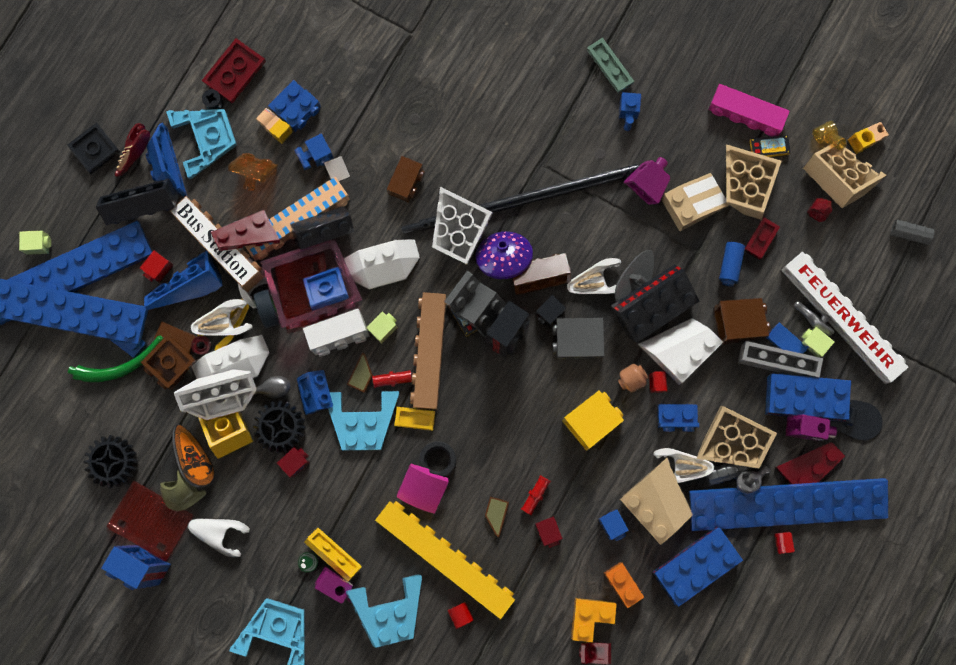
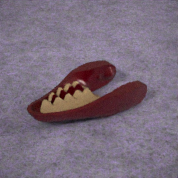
M141 123L135 124L126 138L125 148L122 151L123 155L120 156L121 160H118L119 165L115 172L116 177L124 175L146 149L150 140V132Z

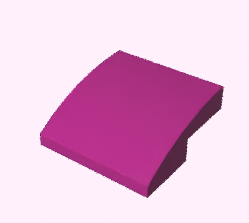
M410 464L398 491L397 498L416 508L435 514L449 483L448 478L429 473L428 468Z

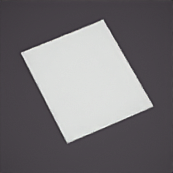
M342 156L324 163L331 179L336 177L340 181L350 177Z

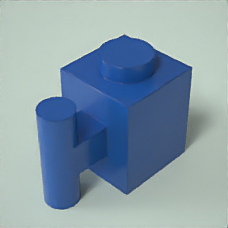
M622 93L619 118H625L624 130L630 131L634 119H638L641 94Z
M322 133L305 141L308 151L303 152L301 147L294 150L304 170L311 168L309 163L311 159H314L318 167L320 165L324 166L325 162L334 158Z

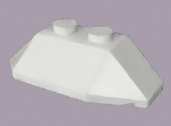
M394 240L358 250L342 259L346 277L370 290L407 279L420 257L415 240Z
M263 335L238 340L204 355L192 366V369L197 379L233 369L250 371L254 379L258 377L270 352Z
M233 369L196 379L175 391L174 395L180 411L209 420L245 410L256 392V386L250 371Z

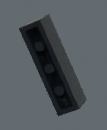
M168 178L101 196L97 202L96 209L106 225L119 224L125 220H135L140 216L153 215L159 211H169L175 207L178 195Z

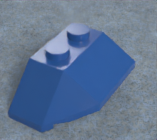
M160 123L146 146L148 151L146 158L153 168L150 171L154 182L169 178L177 195L184 198L187 196L170 134L164 123Z

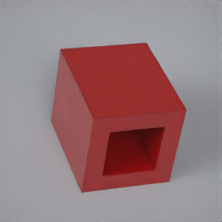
M154 250L140 269L145 272L143 276L152 282L155 279L160 283L173 267V264Z

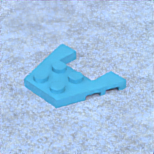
M225 109L166 111L173 129L191 123L201 155L183 162L189 179L195 177L237 146Z
M399 391L382 392L381 412H342V393L330 392L333 407L328 408L341 449L343 451L382 450L399 398Z
M421 575L402 578L405 599L368 607L366 589L364 587L346 591L373 647L377 648L413 639L422 581Z
M266 598L229 651L246 657L248 656L253 638L257 637L291 648L292 651L287 665H305V610Z

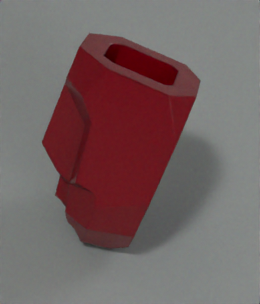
M817 198L807 211L809 216L816 221L824 222L832 212L831 201Z

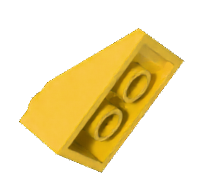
M240 411L209 420L198 417L208 445L217 459L253 442Z

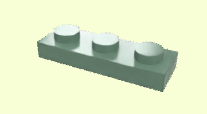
M603 38L587 47L588 53L618 94L634 84L632 77Z

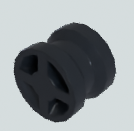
M207 90L202 95V101L208 110L222 109L224 102L216 90Z

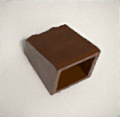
M762 298L720 301L713 308L718 337L723 341L721 345L765 339L771 333L770 323L766 321L765 316L767 314L766 303H763Z

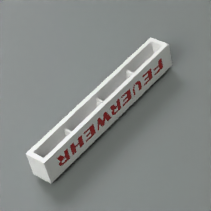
M802 251L781 270L821 315L829 317L828 322L884 384L891 383L908 368L905 364V359L892 350V345L880 337L879 331L874 326L869 325L864 314L852 306L851 300L839 292V287L826 278V273L814 265L813 259L808 254H804Z

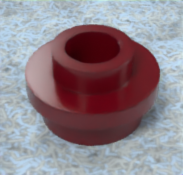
M196 336L191 342V348L196 354L202 355L210 350L211 343L206 336ZM204 342L203 347H198L197 344Z

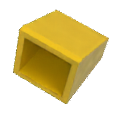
M600 390L562 420L586 451L624 421L622 418L624 416L618 407L614 408L609 403L611 401L610 397L605 392L601 393Z

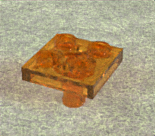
M243 153L229 163L228 171L246 176L243 188L247 190V187H249L248 191H254L256 189V181L265 182L277 172L278 165L272 163L271 160L259 159L253 154Z

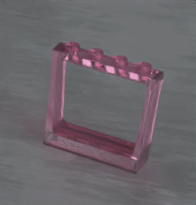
M335 238L260 262L281 328L289 326L292 329L301 326V321L308 319V322L320 319L318 315L324 313L330 316L338 313V308L344 307L347 310L355 307V302L362 300ZM330 250L352 294L351 298L291 319H286L271 275V269Z

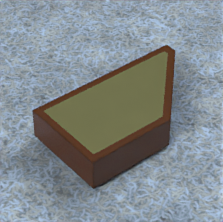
M365 353L361 354L347 383L348 386L363 393L366 392L373 376Z
M490 496L485 517L495 535L499 537L509 502Z

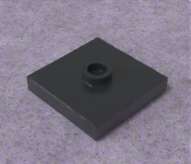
M97 122L67 144L90 174H93L120 153V150Z

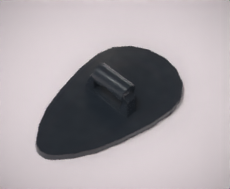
M850 400L849 420L844 422L830 421V426H835L837 431L846 436L866 441L879 434L882 428V417L875 406L867 402Z

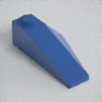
M205 251L187 263L188 267L181 273L177 271L173 274L170 282L160 284L145 296L144 306L147 307V310L216 292L222 286V278L210 253Z

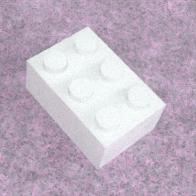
M359 309L303 328L310 350L315 355H319V357L330 354V350L336 348L337 350L345 349L349 343L355 342L358 344L364 342L366 337L370 336Z

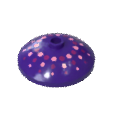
M508 231L494 233L486 237L479 244L476 251V262L479 269L487 276L496 279H509L522 274L530 266L533 259V250L530 242L524 236Z

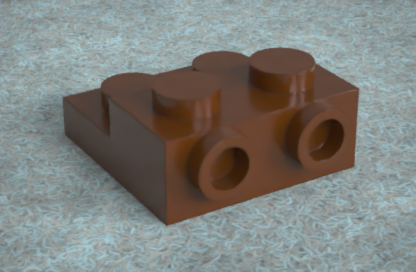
M167 335L141 363L145 366L143 370L151 377L154 375L158 379L157 383L163 389L173 390L185 377L184 374L197 361L170 335Z

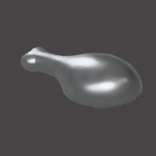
M797 301L794 303V307L807 318L813 328L817 327L827 336L834 333V330L827 324L829 317L822 314L820 318L801 302Z
M282 376L270 377L262 385L256 387L254 395L263 394L270 398H280L290 390V382Z
M764 465L761 466L758 472H742L736 482L738 490L746 494L756 492L761 486V478L769 475L771 470Z

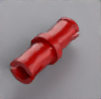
M410 370L397 373L391 371L389 374L372 376L374 388L388 385L395 387V384L412 382Z
M540 475L534 488L529 491L530 495L521 510L532 515L538 502L542 501V495L551 481Z

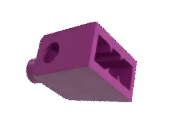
M659 157L656 162L652 160L643 162L624 181L648 205L660 202L670 181V175L664 171L668 165L667 160Z
M803 414L787 418L785 436L816 441L836 437L837 428L830 426V420Z
M325 566L315 582V589L341 604L344 600L352 603L346 594V591L352 590V583L350 581L347 582L342 576ZM338 586L344 588L341 592L335 590Z

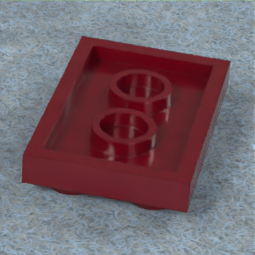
M235 38L202 79V82L209 88L216 90L227 101L233 103L265 64L266 60Z

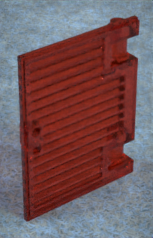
M324 253L274 264L287 329L316 324L337 316L334 304L326 306L328 314L323 315L322 308L312 311L303 282L304 278L328 270ZM318 262L319 266L317 271H314L313 263Z
M133 481L106 527L145 549L155 557L167 561L192 519L193 514L186 510L175 511L169 509L165 505L162 496ZM119 519L127 522L124 528L117 525ZM159 542L166 545L164 551L156 548Z

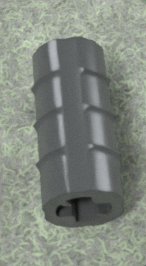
M896 219L893 222L890 234L891 236L918 242V244L930 245L935 231L925 226Z
M723 463L722 465L714 466L713 472L705 477L709 486L737 479L742 472L748 470L747 466Z

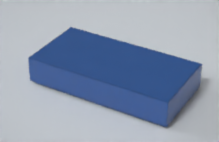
M780 322L771 330L767 337L779 349L804 354L808 349Z

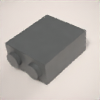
M557 318L556 324H552V333L556 335V343H553V354H557V359H603V318Z

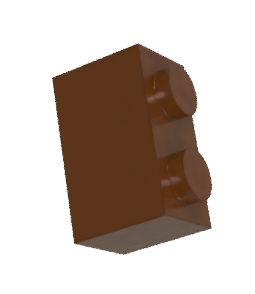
M401 156L387 187L388 195L409 203L410 199L414 198L417 193L416 185L418 181L421 182L424 177L423 165Z

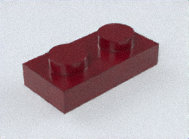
M763 217L744 251L760 260L780 226Z

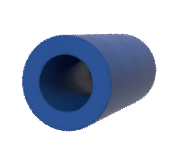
M726 243L719 280L725 286L732 287L738 283L745 245L741 243Z

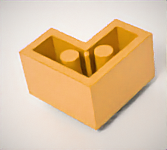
M575 598L571 639L593 642L595 622L615 624L616 603Z

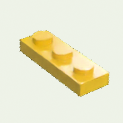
M319 528L304 542L347 582L362 567Z

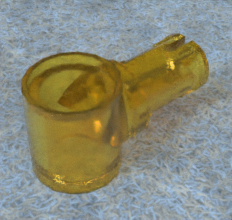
M830 120L813 129V136L819 144L826 142L827 144H832L838 150H843L846 147V140L838 135V129L833 121Z

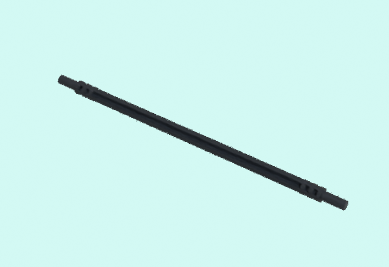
M634 164L491 201L479 206L494 213L625 179L640 165ZM437 216L419 220L418 223L402 226V232L405 234L417 230L424 231L435 228Z

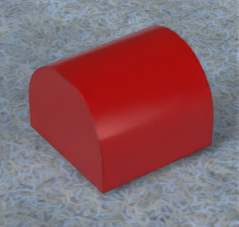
M660 371L649 374L651 393L667 392L666 372Z
M791 532L775 534L778 554L795 551Z
M466 602L447 610L456 629L474 620Z

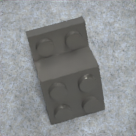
M466 271L444 301L458 318L476 328L485 338L486 333L506 306V303L497 292L481 284L468 271Z

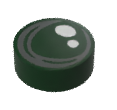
M306 552L299 557L298 566L304 572H312L317 568L319 561L314 553Z

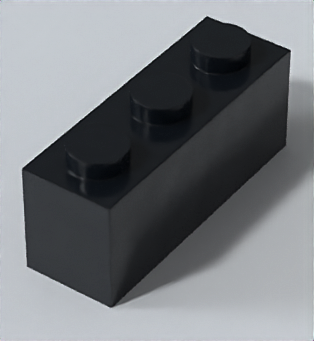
M344 206L290 224L294 240L300 250L355 232L351 215Z

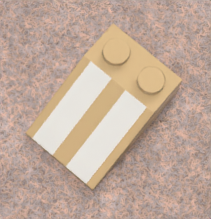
M711 173L668 191L661 199L679 231L729 206Z

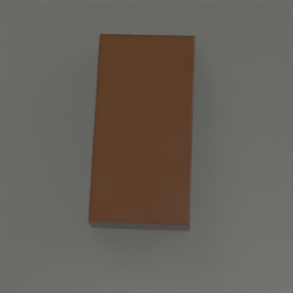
M162 322L154 339L157 336H162L164 339L167 335H170L190 354L192 351L191 342L196 336Z

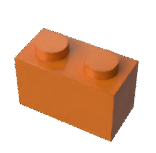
M619 562L604 572V575L626 608L631 607L644 598L623 563Z

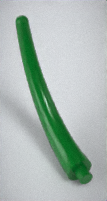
M157 336L141 354L122 365L106 369H93L80 365L76 368L70 366L68 373L73 375V379L84 382H105L120 378L139 368L144 358L163 340V337Z

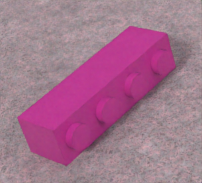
M722 84L718 85L708 109L714 115H723L732 122H741L750 129L764 131L768 136H779L790 112L787 109Z

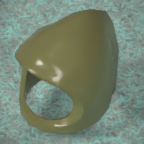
M179 469L176 481L162 482L160 484L164 503L169 509L175 511L191 507L206 494L205 490L198 491L195 486L189 484L183 478Z

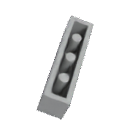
M748 341L741 344L738 363L788 375L817 378L820 377L823 358Z

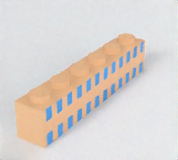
M336 177L332 178L269 219L280 239V244L245 246L255 261L266 258L270 251L273 249L277 250L287 240L294 239L290 224L346 206L347 201L350 200L348 194Z

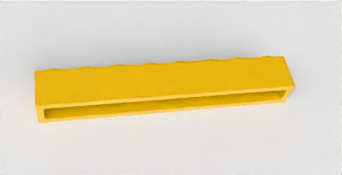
M389 501L375 521L501 619L515 601L512 597L514 593L507 587L500 588L497 585L498 580L490 574L486 577L481 573L482 568L475 562L472 564L465 560L467 556L460 550L453 551L450 548L452 544L442 537L439 540L434 536L436 532L428 525L425 528L420 525V519L414 514H406L403 511L405 507L400 503Z

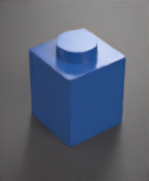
M617 509L598 519L609 540L615 539V541H618L626 536L625 532L629 531Z

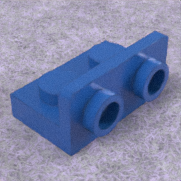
M324 370L307 372L296 378L305 415L333 407Z
M658 404V428H663L664 432H674L675 428H683V432H694V428L700 427L697 405Z

